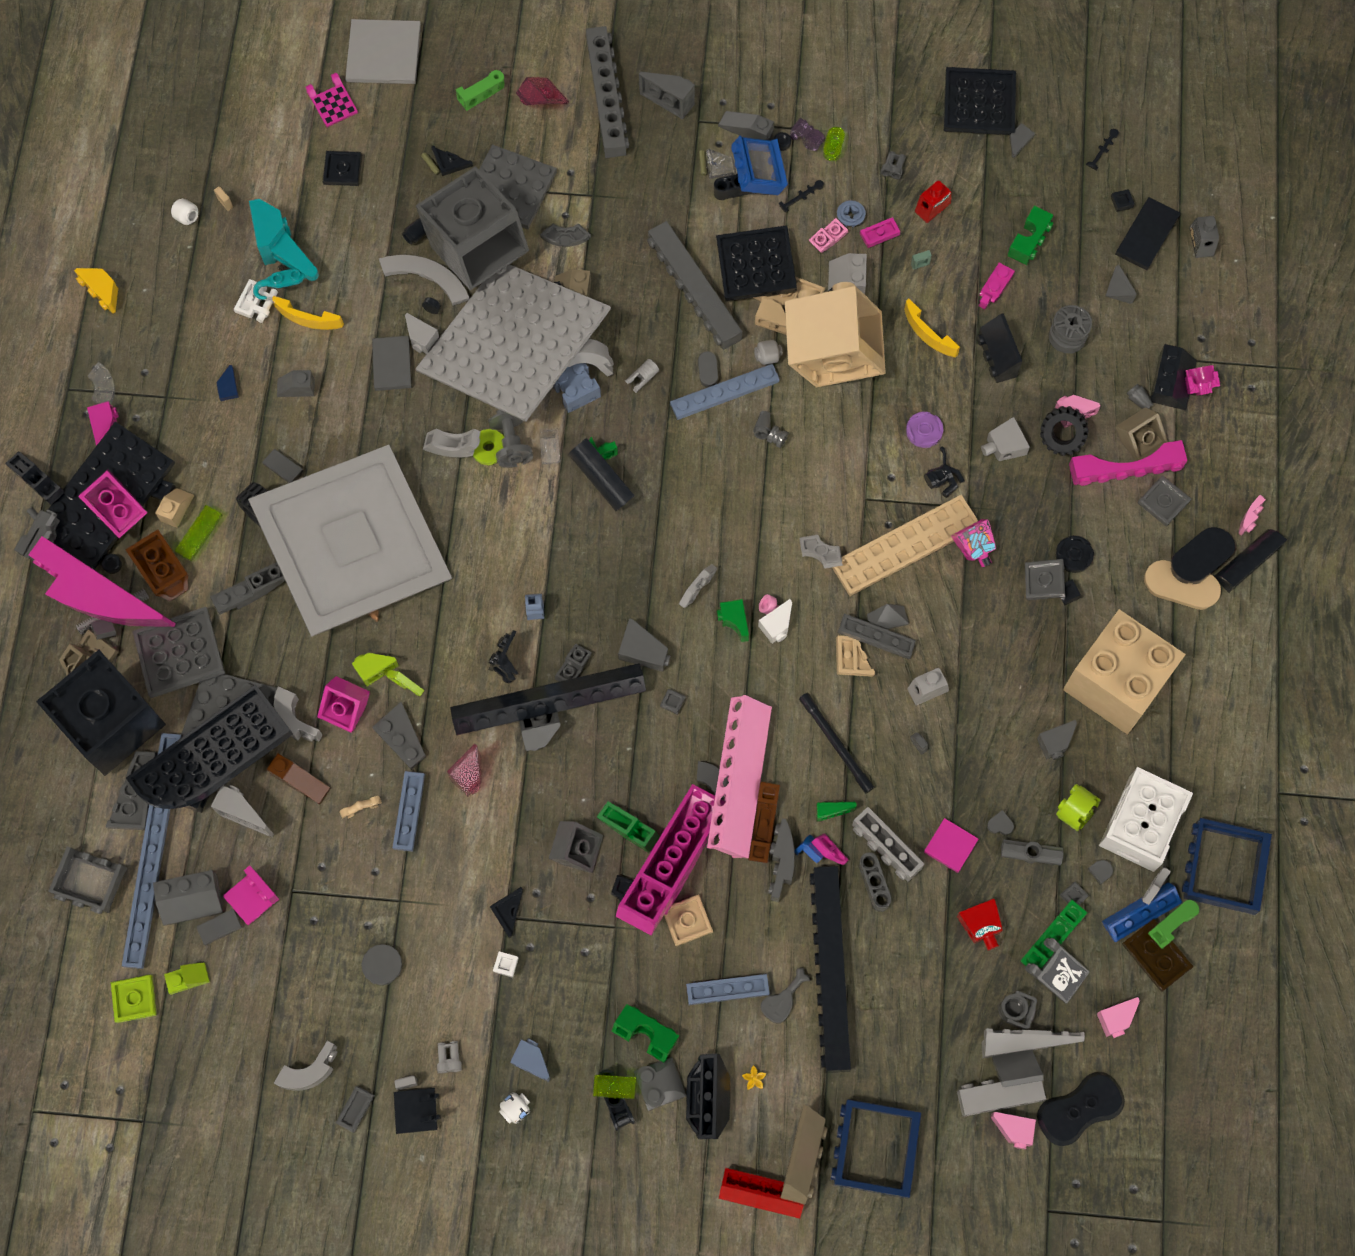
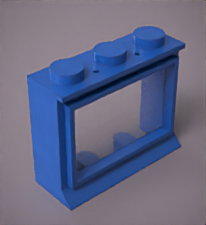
M739 135L731 145V150L734 155L741 191L779 195L788 183L778 139L768 141L744 138Z

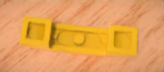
M276 296L272 297L276 309L283 316L304 327L331 330L342 328L344 325L339 315L324 311L322 317L293 309L289 300Z
M908 298L904 310L907 320L915 333L927 345L938 352L951 357L958 356L960 346L948 335L941 339L920 319L921 309Z

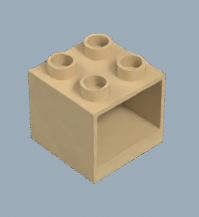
M840 282L833 285V291L820 293L817 290H804L798 293L797 299L785 301L788 365L816 388L886 374L882 311L855 284Z
M1119 609L1075 668L1063 690L1128 735L1186 654Z

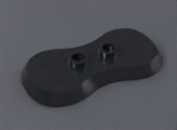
M1094 1072L1086 1076L1073 1092L1064 1096L1053 1097L1043 1102L1037 1112V1121L1043 1134L1050 1142L1058 1146H1067L1077 1141L1090 1125L1117 1117L1124 1108V1095L1118 1083L1109 1074Z

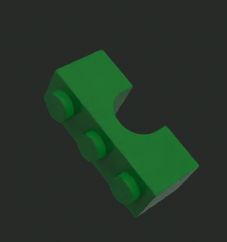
M1034 205L1024 225V229L1030 231L1032 236L1027 237L1018 233L1009 248L1007 256L1025 265L1028 264L1030 259L1034 260L1038 252L1036 248L1038 245L1042 246L1046 238L1044 236L1045 233H1049L1054 225L1051 222L1053 214Z
M626 1004L614 1022L611 1031L628 1042L637 1033L647 1035L651 1043L646 1053L663 1063L668 1058L679 1038V1035L672 1028L661 1025L655 1018L646 1016L638 1008L631 1007Z

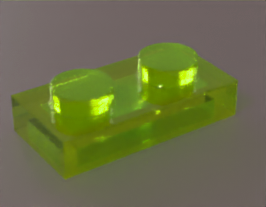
M594 1075L593 1097L635 1099L636 1077Z

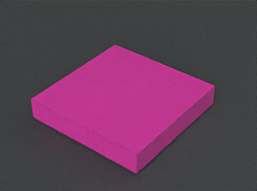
M944 818L924 853L958 873L977 843L978 838Z

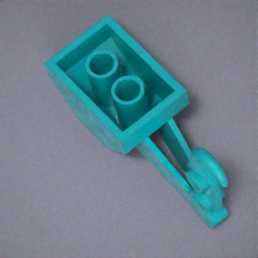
M261 199L249 201L257 247L264 265L274 264L279 261L290 268L289 270L275 272L266 279L258 281L253 287L254 296L261 300L267 299V296L259 294L261 287L283 288L300 284L305 278L315 281L319 277L318 270L291 239L292 234L287 218L282 216L279 209Z

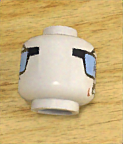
M512 1092L500 1103L501 1110L499 1112L509 1124L511 1122L517 1124L529 1114L530 1109L527 1105L530 1102L522 1093L518 1095Z

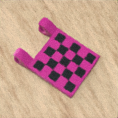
M337 73L331 74L335 87L318 95L312 84L306 86L307 94L326 127L358 113Z

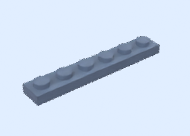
M773 364L670 401V405L676 419L679 420L779 382V377Z

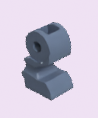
M542 594L525 595L527 620L544 619Z

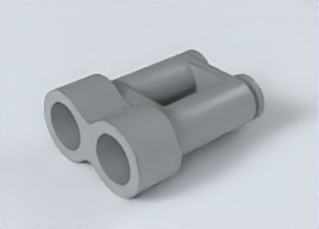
M452 1041L450 1044L438 1043L439 1063L437 1064V1073L462 1071V1063L459 1061L458 1041ZM446 1048H450L451 1059H447Z

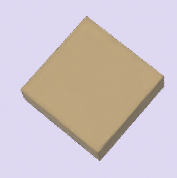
M217 187L214 189L217 199L227 211L232 209V202L222 188Z

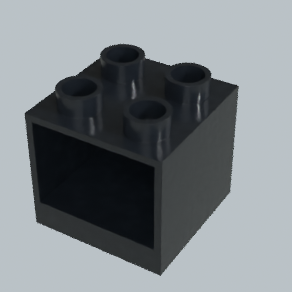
M100 649L36 701L80 753L104 776L166 725Z

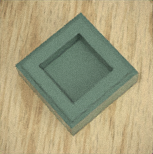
M930 250L912 255L911 266L913 269L930 264L932 256Z

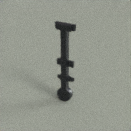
M1117 129L1110 130V137L1108 139L1104 138L1105 144L1098 147L1100 149L1093 162L1089 161L1086 163L1087 166L1097 171L1096 163L1104 152L1108 153V145L1114 144L1112 139L1118 137L1119 131Z
M817 180L812 187L807 185L808 189L806 191H798V196L785 204L782 201L779 202V206L784 212H788V207L801 199H807L806 196L810 193L814 194L816 189L821 190L824 187L823 181Z

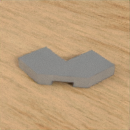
M713 564L706 567L686 590L679 605L685 608L693 603L700 589L710 583L717 567Z

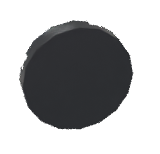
M1073 535L1060 541L1056 548L1055 557L1056 560H1064V570L1079 573L1089 568L1094 558V551L1088 540Z

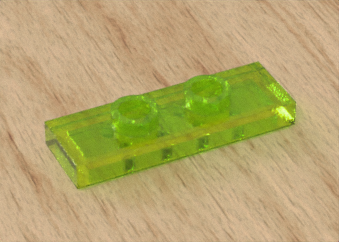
M205 505L175 549V552L193 561L222 518V513Z

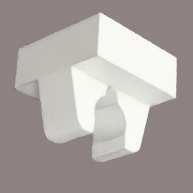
M499 951L493 972L513 977L519 957Z

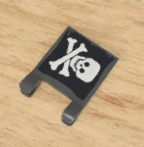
M1046 938L1043 944L1053 951L1054 954L1042 970L1037 965L1030 963L1027 964L1025 970L1067 1004L1090 971L1064 950L1055 939Z

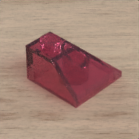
M526 77L516 92L520 101L526 106L568 104L569 102L549 78Z
M476 744L447 771L451 782L467 797L470 794H475L480 789V784L482 783L481 754Z

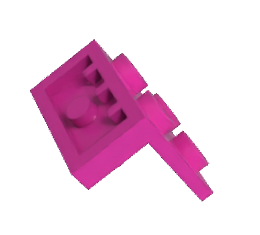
M249 865L244 870L247 876L223 896L247 925L254 922L279 900L275 893Z

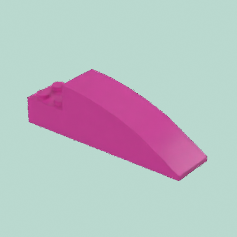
M41 536L29 553V556L34 559V564L56 577L45 595L78 612L97 619L127 626L174 627L176 623L43 536Z
M693 784L691 785L620 902L616 913L617 918L652 936L663 915H667L708 841L715 801L713 794ZM721 799L720 805L723 806L726 801Z

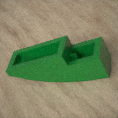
M609 801L597 816L600 821L648 853L660 838L655 830L641 823L638 818Z

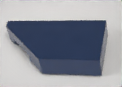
M229 365L216 382L220 401L239 398L234 368L232 365Z

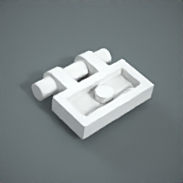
M249 279L234 311L251 319L254 313H257L256 320L263 323L270 313L271 305L274 304L272 297L277 296L278 291L271 289L270 293H267V287H261L259 294L267 296V299H265L263 307L258 306L261 299L256 298L253 294V287L257 282Z

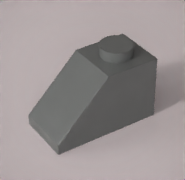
M294 370L278 378L277 397L314 396L315 379L311 370Z
M1076 720L1039 734L1037 741L1046 760L1050 758L1056 760L1064 756L1063 753L1068 748L1077 725Z

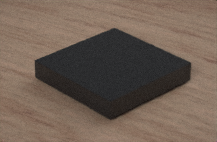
M326 151L323 185L359 186L362 153Z

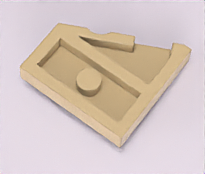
M838 635L836 637L837 674L873 677L875 671L871 669L867 656L861 649L859 640Z

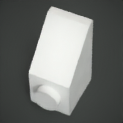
M790 599L759 620V628L772 644L776 641H782L787 636L792 607Z

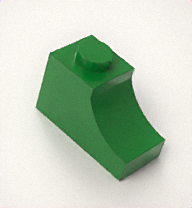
M743 599L721 602L720 609L717 610L718 621H722L723 627L732 628L738 634L741 642L749 641Z

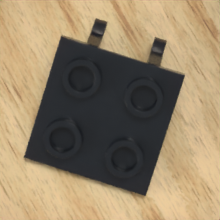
M515 630L505 633L504 637L501 636L497 643L499 648L496 653L492 654L488 662L491 664L488 670H494L502 677L505 683H511L513 680H516L513 674L518 675V671L506 655L517 632Z
M435 1088L394 1092L396 1134L438 1130L437 1120L441 1119V1115H437L436 1099L439 1098V1093H435Z

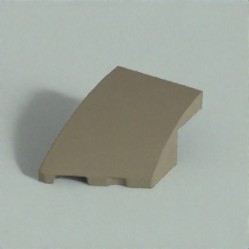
M87 630L78 645H68L59 661L65 669L67 676L97 650L100 649L110 662L114 660L119 650L103 638L97 640L93 631Z

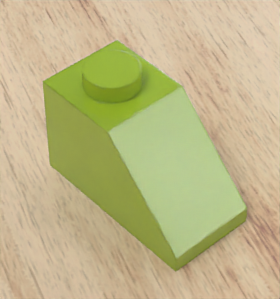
M373 653L359 655L352 663L366 687L385 676L389 670L399 667L395 657Z

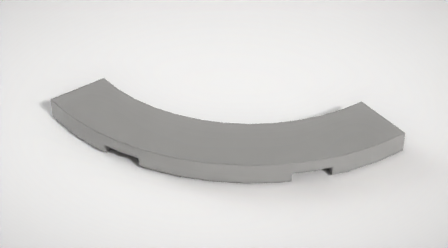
M394 255L379 258L385 277L396 274H418L420 277L437 283L447 294L452 306L469 301L466 289L459 279L450 270L435 261L413 255Z

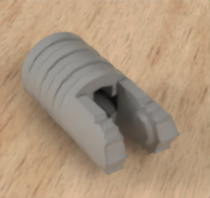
M647 359L625 382L629 384L637 376L641 380L633 389L637 393L659 372V368L652 360Z

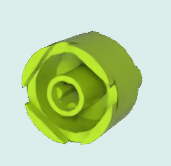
M1075 784L1070 791L1071 795L1068 800L1064 798L1059 804V810L1056 815L1060 820L1078 832L1093 816V807L1098 808L1101 799L1084 787Z

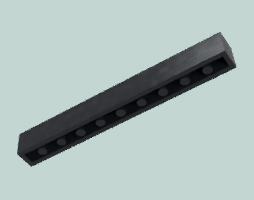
M640 663L452 706L450 710L456 735H461L645 692L646 687Z
M838 866L814 867L813 873L809 874L810 885H814V893H811V905H815V913H812V925H816V933H813V944L817 945L818 953H814L815 965L819 966V973L815 974L816 986L820 985V993L817 994V1006H821V1014H818V1026H822L823 1035H819L820 1047L824 1048V1055L820 1056L821 1068H825V1073L850 1072L851 1062Z

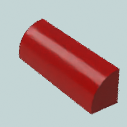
M725 1168L718 1199L799 1219L804 1204L781 1198L784 1185L782 1181Z

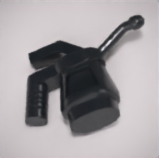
M941 446L940 451L943 453V465L928 470L924 474V479L931 489L939 488L948 481L949 486L942 492V495L947 498L958 488L953 474L956 475L959 483L965 480L958 469L946 464V451Z

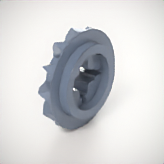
M845 201L837 209V217L846 227L852 226L854 228L865 219V209L859 202ZM849 209L851 210L852 214H855L853 219H851L848 215Z

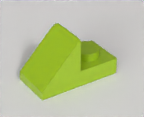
M204 962L181 965V969L164 974L170 995L210 982Z

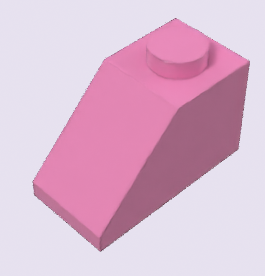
M1076 395L1060 398L1055 406L1056 409L1060 406H1071L1072 409L1077 408L1081 414L1085 415V419L1096 415L1100 409L1099 403ZM1061 421L1064 428L1073 425L1068 421Z
M1138 997L1097 1013L1106 1037L1112 1035L1113 1038L1125 1034L1124 1030L1130 1027L1140 1002Z
M998 1112L991 1114V1119L1008 1143H1013L1014 1147L1019 1149H1026L1027 1146L1030 1147L1033 1144L1035 1119Z

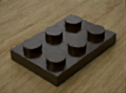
M1152 919L1124 941L1122 945L1156 987L1163 992L1194 966L1173 941L1164 948H1161L1148 933L1158 923L1155 919Z

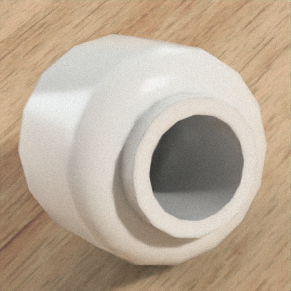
M182 198L172 205L171 214L178 222L189 225L197 220L198 208L194 203Z

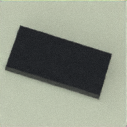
M1148 197L1115 255L1148 270L1181 212Z

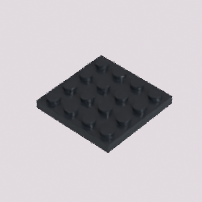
M946 67L943 131L1000 135L1015 133L1016 71Z
M787 225L716 235L725 302L797 292Z

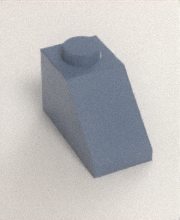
M527 1039L526 1042L521 1040L510 1063L549 1082L550 1076L542 1052L537 1047L538 1043Z

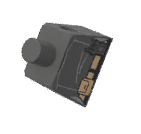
M1198 217L1189 227L1195 258L1214 256L1219 241L1215 217Z

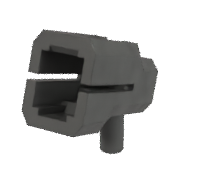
M31 507L27 510V513L34 520L27 535L21 536L14 551L28 559L34 560L29 556V553L41 536L52 543L57 536L55 529L60 520L56 518V513L48 509L46 512L40 510L37 513Z

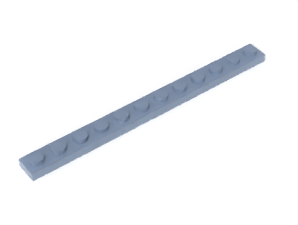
M162 733L158 754L174 744L182 736ZM149 805L122 967L144 969L155 904L153 882H158L170 809Z

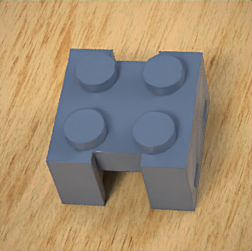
M586 363L567 367L553 385L556 393H559L561 388L563 392V405L568 413L601 397L600 387L595 378L590 379Z

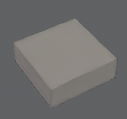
M415 1076L394 1081L397 1090L419 1086Z

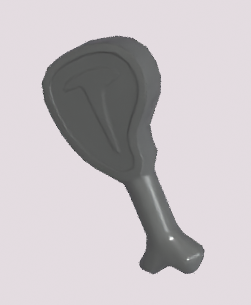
M797 968L795 979L779 995L768 996L762 1001L761 1011L771 1022L781 1024L787 1019L793 1005V993L802 982L811 980L810 976L805 974L803 968Z

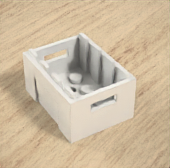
M1137 767L1126 783L1099 846L1154 872L1162 865L1170 847L1168 844L1181 815L1186 811L1193 793ZM1150 804L1156 806L1155 811L1149 809ZM1147 822L1148 828H1142L1141 823Z

